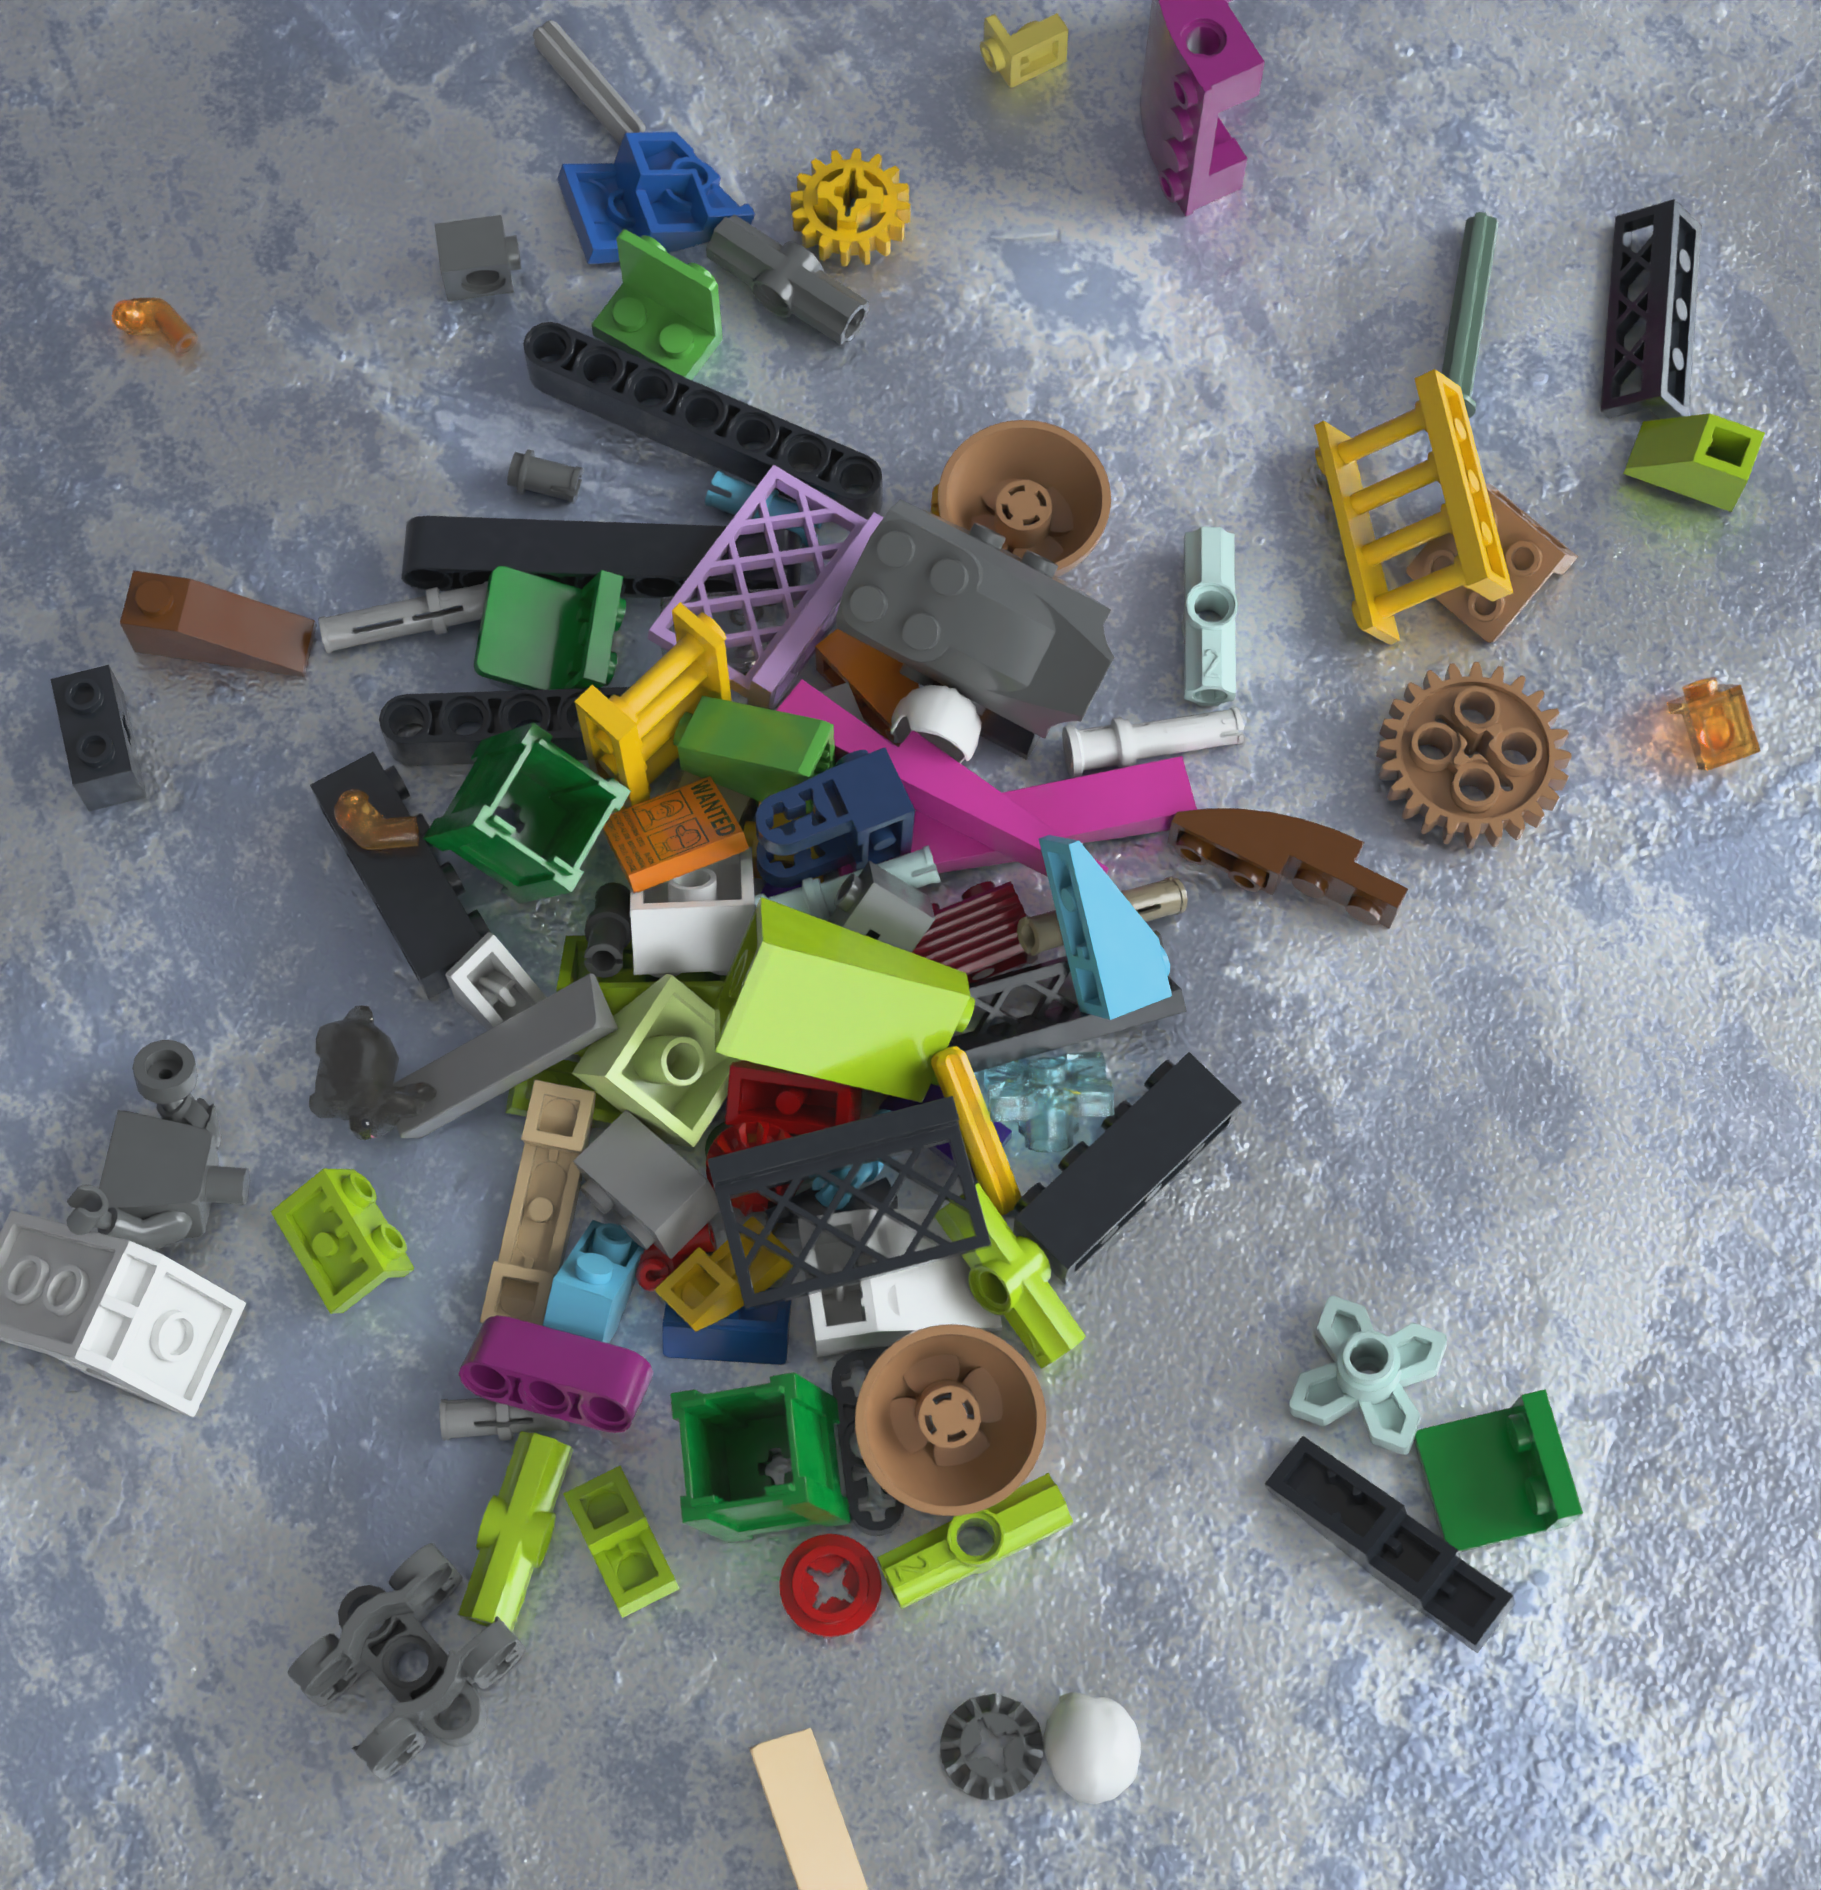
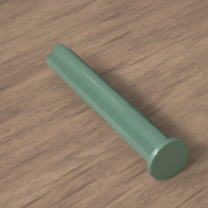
M1476 212L1475 216L1468 217L1465 223L1441 373L1461 387L1468 418L1472 417L1476 411V402L1472 399V392L1499 225L1497 219L1487 216L1486 212Z

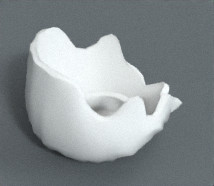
M925 685L924 687L912 690L906 697L900 700L891 718L892 726L890 733L894 735V743L901 744L911 731H915L953 759L962 763L965 759L966 762L969 761L976 750L982 722L976 713V706L964 695L960 694L956 688Z
M1076 1692L1061 1695L1059 1697L1060 1703L1050 1715L1044 1732L1043 1744L1047 1763L1059 1786L1078 1802L1099 1804L1104 1801H1110L1119 1796L1136 1778L1141 1754V1744L1136 1725L1123 1706L1106 1697L1092 1698Z

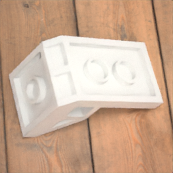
M11 1210L0 1232V1340L51 1355L90 1376L177 1413L195 1417L246 1302L170 1258L132 1241L90 1231L85 1235H76L69 1230L67 1224Z

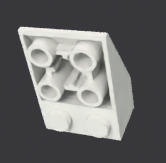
M874 1209L834 1213L828 1224L860 1242L877 1211ZM893 1209L919 1225L923 1223L930 1209ZM884 1215L867 1246L887 1258H893L905 1254L916 1233ZM799 1218V1235L801 1249L803 1250L816 1227ZM934 1218L928 1230L946 1241L952 1242L936 1218ZM823 1231L805 1262L825 1274L839 1272L844 1269L855 1249ZM922 1238L915 1252L935 1247L936 1245ZM861 1254L854 1267L870 1264L875 1261ZM962 1255L808 1295L817 1357L887 1347L911 1332L939 1324L968 1325L988 1332L1002 1330L1000 1315L992 1314L982 1308L975 1300L968 1283L971 1268ZM805 1272L806 1280L814 1278Z

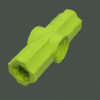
M977 1183L975 1186L990 1237L991 1248L962 1255L971 1268L968 1277L970 1290L982 1308L992 1314L1004 1315L1042 1369L1073 1349L1084 1340L1086 1335L1048 1283L1051 1268L1044 1251L1031 1239L1015 1236L982 1187ZM948 1203L936 1214V1220L952 1242L974 1236L968 1212L952 1203Z
M520 1431L514 1445L509 1466L507 1465L506 1475L499 1495H493L482 1518L476 1543V1549L479 1550V1554L458 1612L460 1618L488 1627L493 1624L495 1617L498 1616L509 1630L513 1632L515 1623L518 1621V1614L526 1597L533 1569L541 1566L553 1535L556 1521V1513H553L573 1453L572 1446L541 1434Z
M1047 1473L1018 1487L1012 1494L996 1505L972 1514L954 1516L952 1521L878 1556L877 1561L893 1597L902 1610L972 1574L977 1575L988 1572L998 1561L1073 1525V1520L1057 1484L1053 1481L1050 1474ZM972 1526L981 1527L991 1535L993 1546L983 1555H968L962 1551L957 1542V1537L961 1531Z

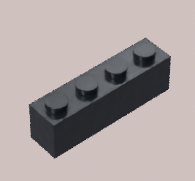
M371 752L310 784V787L330 827L428 999L451 988L445 974L490 930L477 909L469 914L466 913L458 899V896L466 891L450 861L439 866L430 850L434 846L423 839L430 826L422 813L414 817L410 816L402 802L409 798L410 794L395 766L393 765L384 770L375 753Z
M1190 1052L1176 1065L1169 1059L1163 1062L1145 1081L1144 1086L1148 1091L1135 1104L1131 1105L1127 1100L1121 1102L1102 1122L1101 1127L1105 1132L1090 1146L1084 1141L1078 1143L1058 1164V1168L1062 1173L1046 1188L1038 1182L1014 1206V1209L1019 1214L1014 1220L1013 1233L1016 1236L1027 1237L1037 1243L1046 1254L1051 1271L1064 1284L1237 1119L1242 1102Z

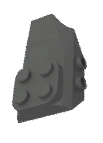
M900 499L889 509L871 534L844 588L836 615V628L903 663L899 672L910 680L923 686L933 685L934 681H937L949 688H956L960 694L964 695L976 706V713L982 716L987 708L1044 739L1050 728L1054 725L1069 721L1081 722L1114 659L1107 645L1103 627L1111 609L1068 582L1054 576L1058 565L1029 550H1026L1023 558H1020L1003 549L1002 546L1006 538L995 531L975 522L969 531Z

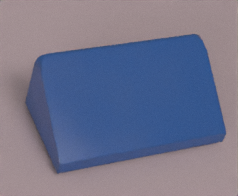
M792 1300L746 1311L745 1306L729 1316L696 1332L666 1304L662 1325L663 1354L669 1358L775 1365L785 1364L788 1354Z

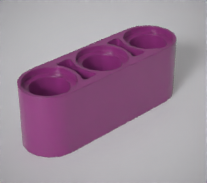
M499 1315L491 1316L483 1322L459 1370L461 1382L469 1391L479 1397L610 1433H620L630 1428L654 1374L652 1366L644 1357L627 1348Z

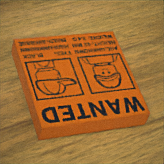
M711 776L613 813L609 816L602 829L634 893L649 889L749 849L741 826Z

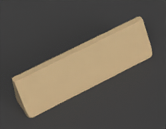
M805 1729L749 1747L798 1890H868L812 1729Z

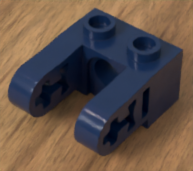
M883 747L871 753H868L867 750L851 752L840 758L835 763V767L803 783L770 795L762 801L756 812V835L759 841L757 845V868L760 876L768 884L778 888H789L801 884L804 879L816 878L848 864L851 865L853 872L864 869L868 861L879 864L911 853L915 809L886 748ZM812 800L813 812L806 815L805 801ZM783 813L787 820H793L771 829L774 826V815ZM810 847L814 848V851L819 858H811ZM774 854L780 856L795 854L794 866L785 869L780 861L770 862L774 859Z

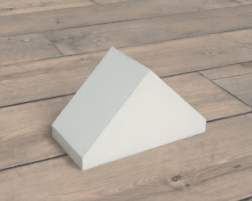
M490 932L445 974L456 1002L487 1030L494 1028L547 998L497 937Z

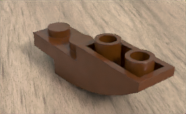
M1206 808L1177 812L1171 822L1167 843L1174 846L1175 851L1182 858L1196 865H1206L1208 863L1228 873V877L1233 883L1248 891L1258 892L1261 889L1273 895L1284 876L1292 880L1293 886L1303 894L1317 899H1322L1325 896L1345 906L1347 913L1354 919L1367 925H1377L1379 923L1389 929L1408 891V888L1357 864L1365 842L1333 828L1305 819L1267 811L1239 808Z

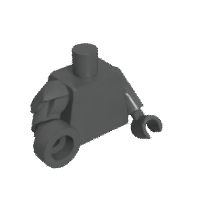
M175 1040L152 1042L142 1048L135 1056L132 1068L138 1092L145 1099L157 1104L156 1108L161 1119L130 1111H117L99 1188L92 1185L79 1186L67 1200L68 1205L75 1208L66 1219L67 1227L72 1233L85 1235L96 1227L98 1228V1233L129 1240L156 1251L184 1238H196L204 1234L212 1202L246 1204L250 1184L249 1169L219 1166L218 1150L222 1137L214 1104L209 1106L202 1098L195 1100L190 1094L195 1088L198 1078L195 1059L192 1051L186 1045Z

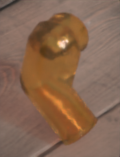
M161 298L122 300L112 310V321L118 329L135 336H161L177 354L189 351L197 342L198 336L168 302Z
M350 789L340 795L334 807L338 826L360 847L372 850L419 846V828L416 816L385 819L368 802L369 796L365 792L358 789Z

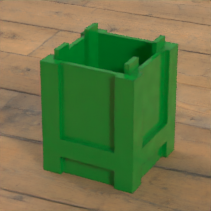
M534 722L481 740L470 759L475 763L444 815L434 819L423 837L424 840L442 852L451 850L503 885L500 891L519 904L572 893L584 873L579 868L611 813L620 811L631 790L612 777L603 779L550 742L553 736ZM510 807L515 812L517 828H514L497 815L493 816L496 808L505 810Z
M795 1372L769 1376L770 1383L707 1394H703L696 1389L670 1393L672 1418L678 1421L680 1426L686 1496L680 1497L682 1523L729 1543L754 1539V1534L820 1524L824 1527L851 1524L848 1498L841 1495L834 1432V1424L840 1423L837 1398ZM781 1452L783 1458L791 1460L792 1471L784 1474V1484L775 1485L773 1477L765 1474L766 1465L772 1462V1456Z

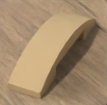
M539 1080L534 1081L521 1138L524 1142L523 1152L498 1261H493L480 1323H483L491 1316L499 1315L543 1326L552 1282L563 1265L583 1176L573 1160L589 1144L596 1099L594 1091Z

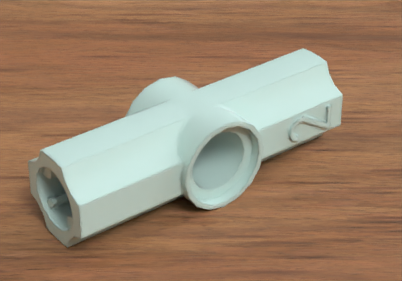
M1200 527L1198 530L1187 532L1184 535V615L1181 625L1184 638V700L1192 701L1197 706H1219L1222 703L1234 701L1236 696L1235 618L1238 601L1235 594V536L1233 533L1224 531L1222 527ZM1206 610L1213 611L1220 615L1222 619L1217 622H1207L1199 618L1197 613Z

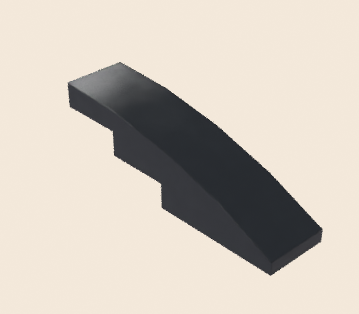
M1304 1436L1300 1438L1265 1482L1266 1488L1317 1532L1419 1612L1477 1654L1515 1605L1514 1595L1463 1561L1458 1549L1407 1515L1405 1506Z

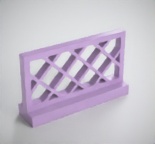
M773 465L648 631V639L667 651L677 643L675 633L669 629L674 623L672 609L680 602L695 615L703 612L711 618V613L742 609L748 631L725 634V647L752 645L756 662L746 676L728 666L730 689L747 698V705L774 710L815 653V646L827 637L836 624V615L844 588L871 534L883 517L874 512L869 520H866ZM777 488L796 499L799 512L770 516L766 500L773 490ZM758 512L760 518L752 519ZM834 522L850 531V534L842 543L819 546L813 524ZM803 526L809 547L779 552L774 530ZM764 532L769 553L739 558L735 544L737 538L740 535ZM728 552L729 559L721 560ZM830 558H831V560H830V561L828 562V564L825 566V565H824V562H823V559H830ZM813 561L817 575L814 583L789 587L783 565ZM773 567L779 589L748 593L743 571ZM733 573L738 595L708 599L704 586L706 579L709 576ZM697 594L698 601L690 602L694 595ZM801 600L794 609L793 601ZM783 603L787 618L782 626L758 629L752 607ZM770 642L763 651L762 643Z

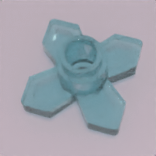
M1102 1052L1066 1053L1058 1058L1041 1057L1033 1060L1024 1058L983 1070V1086L985 1093L988 1094L990 1121H1018V1132L1024 1136L1025 1147L1029 1150L1043 1153L1067 1150L1073 1146V1135L1079 1131V1118L1114 1115V1089L1111 1080L1106 1079V1062Z

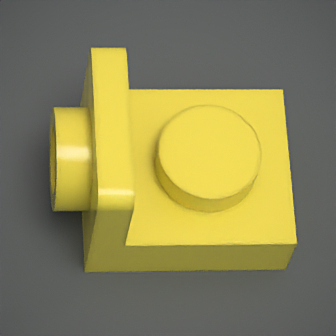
M1058 13L1040 22H1029L1011 36L995 14L984 18V41L980 42L983 60L991 72L999 71L1010 89L1067 62L1068 28Z

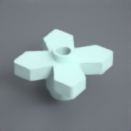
M1330 1296L1327 1299L1317 1326V1336L1334 1362L1300 1373L1289 1403L1290 1414L1325 1427L1358 1407L1371 1443L1406 1455L1410 1452L1421 1415L1402 1387L1436 1377L1446 1349L1447 1336L1442 1332L1411 1323L1387 1337L1380 1332L1374 1331L1365 1306L1336 1296ZM1364 1370L1374 1371L1375 1374H1363L1361 1372Z

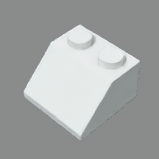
M751 847L744 852L638 893H634L630 886L634 975L650 974L654 977L662 978L666 974L677 976L680 973L711 971L717 975L728 974L755 911Z

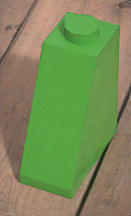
M703 695L694 714L684 713L673 739V744L678 748L681 770L703 779L711 776L714 783L760 802L770 795L803 783L835 767L836 763L834 724L820 719ZM812 800L805 801L806 815L813 812Z

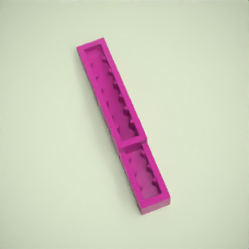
M803 679L777 708L776 711L820 719L834 724L835 762L857 750H867L868 753L885 747L915 810L1047 876L1039 838L1047 835L1065 837L917 732L911 731L901 745L897 747ZM1095 859V861L1107 874L1109 868Z
M1182 756L1003 792L1004 795L1065 838L1079 840L1082 844L1169 831L1171 822L1177 812L1197 810ZM915 810L911 853L929 845L938 873L1017 862ZM850 864L837 869L839 877L853 873Z

